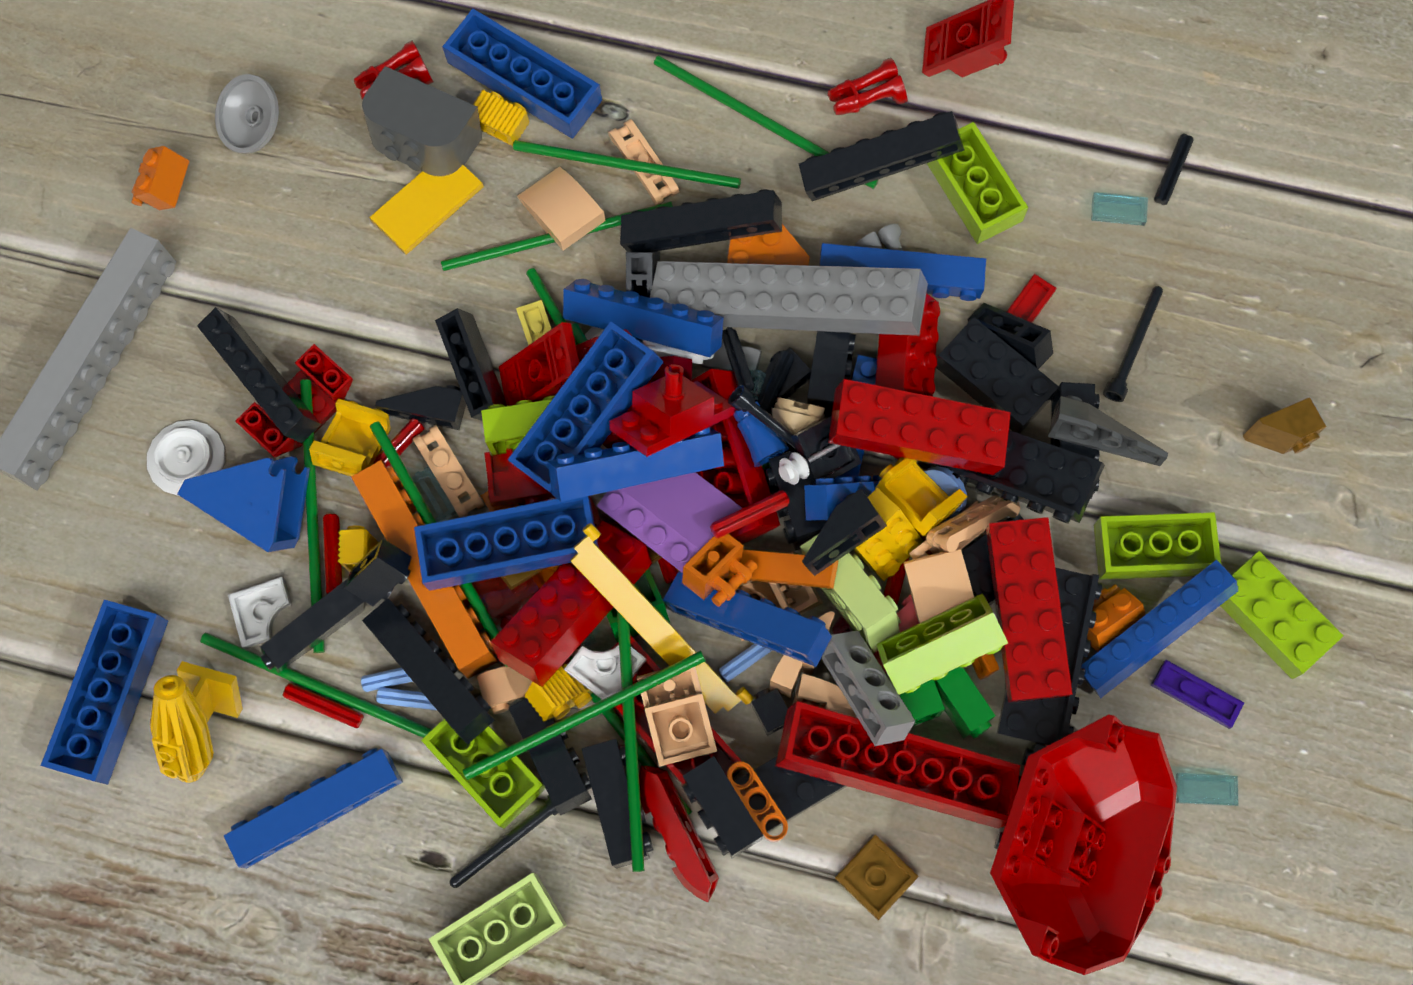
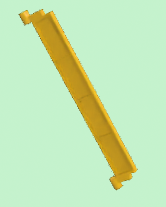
M592 523L586 525L582 531L587 536L574 546L578 553L570 559L572 564L669 666L697 653L593 542L599 538L601 533ZM706 661L695 666L704 702L714 714L723 707L729 712L740 701L748 705L754 699L745 687H741L735 693Z

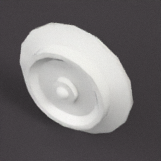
M194 420L178 421L163 428L152 440L147 452V470L152 481L164 492L177 495L185 479L222 470L225 463V446L219 434L207 424Z

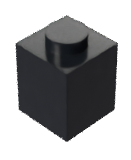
M766 688L755 694V700L751 702V706L766 735L769 736L784 727L788 708L777 688L773 691Z

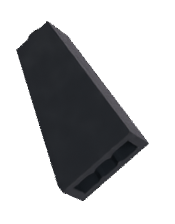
M347 579L260 646L263 654L259 657L269 670L275 668L278 673L363 612L365 601L344 589Z

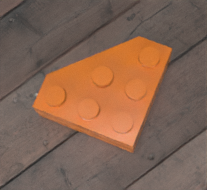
M782 224V232L730 240L727 263L809 266L810 256Z

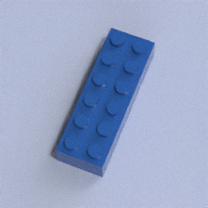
M475 9L469 12L442 46L448 64L512 103H519L527 112L571 139L576 136L602 101L600 84Z
M610 322L508 458V461L552 493L548 461L556 460V457L561 454L570 453L575 456L584 454V451L589 448H600L612 432L610 431V420L627 412L632 405V391L647 385L662 365L663 360L653 350L613 322Z
M586 496L564 502L553 499L414 527L422 583L431 591L572 563L570 559L578 553L574 546L587 536L582 531L583 528L589 523H592L595 527L589 497ZM596 539L593 542L598 546V540Z
M103 600L40 766L94 782L109 784L168 620L155 613Z

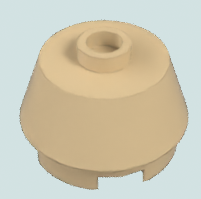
M779 397L775 407L771 408L772 416L794 434L823 419L825 416V408Z

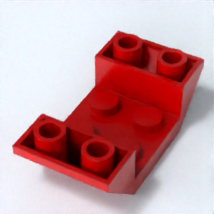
M313 344L295 362L300 371L288 384L301 399L300 381L311 380L313 415L321 423L314 431L315 434L337 412L335 403L338 399H345L353 378ZM256 402L235 420L274 458L303 445V443L301 444L284 436L263 408Z

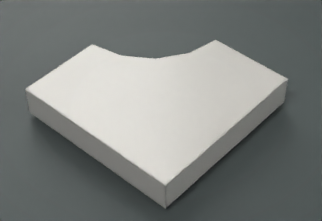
M283 577L228 595L242 648L247 649L267 642L272 638L271 628L274 619L281 610L291 605Z
M619 645L605 652L591 651L582 646L564 669L602 700L622 690ZM631 647L632 675L634 677L646 662V658Z

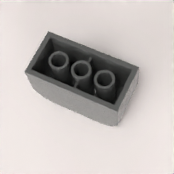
M386 66L364 95L362 108L372 145L388 159L400 161L408 165L412 170L423 171L433 176L450 175L462 165H465L482 139L477 106Z

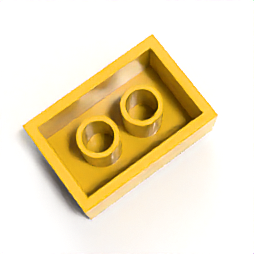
M876 488L868 496V499L880 514L887 527L853 550L864 563L885 581L899 570L900 565L908 557H911L909 553L924 541L901 509L880 489Z

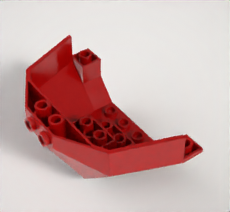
M1108 714L1028 756L990 874L1033 956L1082 975L1124 962L1153 912L1155 903L1160 901L1163 891L1161 883L1164 874L1168 873L1171 866L1170 853L1177 785L1159 733L1124 725L1117 717Z

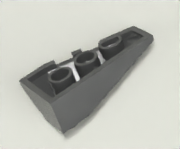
M1061 396L1055 405L1048 437L1156 466H1161L1168 457V452L1094 406L1082 402L1078 397Z

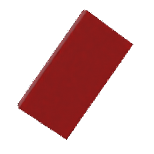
M1034 274L1007 312L1033 323L1057 288Z

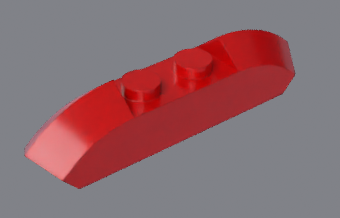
M641 765L639 772L641 805L645 815L651 812L653 826L659 834H662L666 843L667 855L677 865L672 870L689 892L699 899L709 902L716 889L719 877L667 771L657 767Z

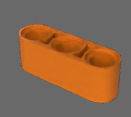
M745 762L734 763L727 772V778L763 837L770 842L781 841L788 831L786 818L753 768ZM738 769L746 770L750 776L749 780L743 785L735 783L732 779L733 773ZM760 794L765 798L766 805L763 809L754 810L750 807L749 799L752 795ZM770 820L780 821L783 826L782 833L777 836L769 835L765 829L766 823Z

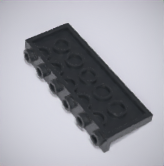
M1010 430L1008 432L1005 467L994 475L921 461L927 466V469L936 466L948 468L953 472L952 475L956 479L960 478L964 486L967 483L976 485L975 489L987 495L996 492L1001 494L1000 498L1005 501L1010 500L1014 504H1017L1018 501L1026 503V508L1042 514L1044 510L1053 513V518L1069 524L1070 520L1080 523L1105 466L1101 461Z
M1056 567L1072 695L1008 702L1007 690L1005 689L996 733L1047 746L1073 733L1074 727L1070 726L1072 714L1076 715L1079 706V697H1075L1077 685L1082 686L1085 676V669L1081 668L1083 656H1088L1091 640L1087 639L1089 628L1093 629L1096 620V611H1092L1094 600H1099L1102 590V583L1098 582L1099 575H1087Z

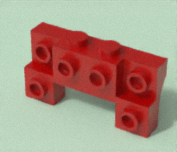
M512 448L506 449L507 453L491 456L490 452L484 453L489 502L492 507L514 503L528 505L557 499L552 493L508 461V458L513 453Z

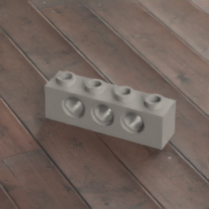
M859 631L831 635L832 638L821 658L873 744L879 746L905 740L915 720Z

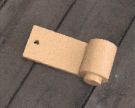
M506 666L486 671L477 676L482 697L491 706L490 710H492L493 714L509 710V705L515 700L525 698V693L532 683L528 678L510 667L506 668Z

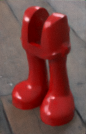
M413 40L407 42L399 52L382 64L375 67L370 66L354 78L355 86L361 89L360 96L362 100L385 66L395 70L408 64L397 72L417 79L427 85L434 82Z
M891 57L883 60L881 65L873 71L853 80L847 79L827 92L829 100L836 102L833 106L836 115L857 113L868 104L887 97H891L897 104L908 102L902 77L898 75L897 66ZM881 81H886L885 83L877 87H874L868 91H865L860 94L858 93L859 90H862L868 86H871Z

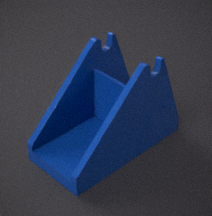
M295 456L275 461L272 458H264L185 479L177 495L266 552L290 549L296 546L300 537L310 468L305 467L301 474H297L295 466L298 459Z

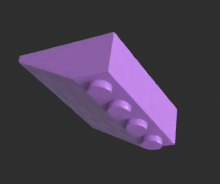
M696 472L609 491L597 505L682 573L683 566L714 536L710 529L711 524L743 509Z

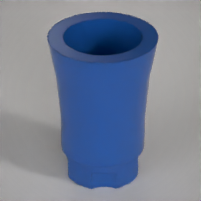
M735 411L734 418L738 422L737 426L744 437L755 467L768 463L770 458L782 455L789 450L790 447L782 438L748 411Z

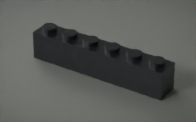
M940 112L930 119L911 122L907 127L898 130H887L875 138L861 139L854 145L845 148H835L830 153L822 156H811L806 161L799 163L805 192L811 201H815L965 150L953 112Z
M762 189L757 191V193L734 194L727 198H709L703 202H685L679 206H661L655 210L633 211L631 214L621 215L620 245L627 252L662 251L782 232V202L774 190Z
M215 307L197 325L284 436L302 444L321 425L233 316Z
M387 598L362 620L363 623L452 729L469 744L495 721L488 713L491 706L481 695L477 698L473 696L471 692L475 688L464 676L459 679L455 675L459 669L448 657L442 660L439 656L442 652L440 647L432 639L427 642L423 638L427 632L416 620L412 624L407 618L411 614L401 603L395 606Z

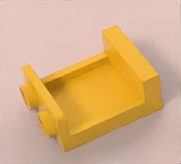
M338 399L335 403L336 415L321 442L314 440L309 450L313 465L353 476L373 465L381 450V446L370 429V425L379 421L388 436L391 431L389 415L380 409H371L361 406L354 401Z
M901 457L895 463L896 466L890 464L880 473L879 476L882 479L875 489H880L894 502L912 526L924 537L931 529L937 527L954 514L968 496L961 489L948 496L917 465V460Z

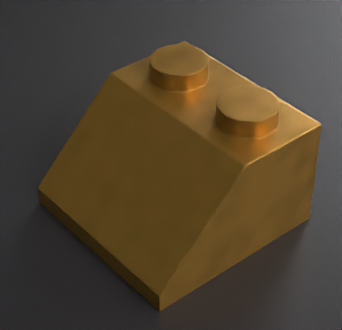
M1309 397L1260 418L1243 437L1245 441L1281 454L1292 450L1296 454L1309 448L1310 443L1320 438L1318 434L1327 426Z

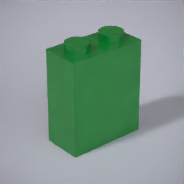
M957 667L948 671L945 677L934 680L945 708L944 711L963 739L969 735L975 739L992 726L990 721L996 715L963 667Z

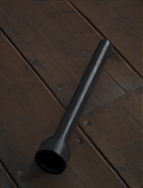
M1155 286L1152 289L1115 378L1107 382L1103 391V395L1112 401L1123 402L1127 395L1126 380L1163 294V289L1160 286Z
M741 385L732 392L728 400L732 407L737 411H748L797 450L791 437L794 433L756 404L755 398L752 397L753 393Z
M549 795L547 796L548 799L544 802L546 805L454 875L449 881L450 886L458 888L552 814L554 816L557 815L558 811L555 809Z

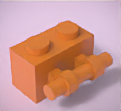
M165 146L148 149L138 170L140 175L133 186L132 193L134 195L131 202L137 206H142V203L145 202L158 210L175 208L189 160Z
M727 534L720 538L713 536L683 566L682 583L703 600L715 589L717 593L711 600L716 606H721L725 601H730L736 594L735 590L742 583L746 584L752 578V573L758 566L753 560H749L745 565L741 564L744 545L731 535ZM731 572L734 573V576L728 582L724 581Z
M1116 584L1108 589L1103 588L1099 600H1094L1092 611H1096V620L1093 629L1089 628L1087 639L1091 640L1090 646L1099 652L1146 615L1143 603L1126 588L1120 590Z

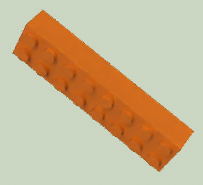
M380 460L351 476L385 539L412 557L408 568L411 570L408 580L459 671L469 679L497 663L491 640L486 632L482 633L480 631L484 627L473 608H467L470 603L460 585L429 591L422 583L414 527L425 524L419 513L416 512L417 510L393 467H386Z

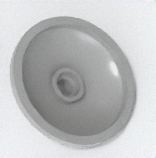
M251 74L240 75L224 87L219 96L215 111L216 129L221 141L230 150L242 154H250L262 149L272 138L279 117L278 100L273 88L265 79Z

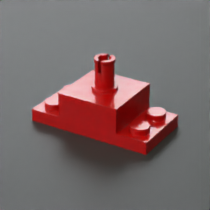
M987 0L926 27L922 73L931 77L949 69L963 78L990 66L1002 64L1007 58V51L1004 49V46L1011 44L1014 0Z
M561 322L499 366L504 397L508 406L516 405L518 401L531 400L532 402L543 401L545 397L555 396L580 363L571 323Z
M671 364L669 367H665V377L632 391V411L610 420V431L648 457L733 416L735 408L726 399L699 381L692 382L684 377L682 366Z

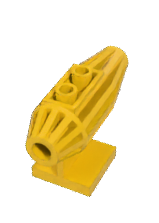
M182 661L177 668L178 676H164L154 685L150 730L160 772L167 777L177 778L182 782L190 783L199 780L203 776L213 758V744L208 727V721L213 712L238 718L243 708L236 676Z

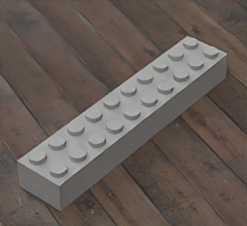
M133 228L129 229L0 438V471L8 477L37 491L47 481L50 469L55 461L59 460L62 456L64 446L69 438L76 433L78 423L83 415L90 410L95 395L104 387L109 372L118 364L123 349L132 341L137 326L146 318L151 303L160 295L161 287L165 280L174 272L176 261L159 240Z
M658 261L650 298H661L664 302L671 304H685L689 308L699 311H711L714 315L724 317L723 327L919 336L928 283L921 269Z

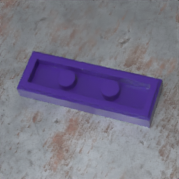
M1168 660L1163 661L1151 684L1152 687L1228 729L1233 727L1244 705V702Z

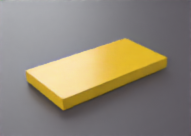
M464 165L454 173L446 176H433L422 171L371 215L370 219L407 255L484 186Z

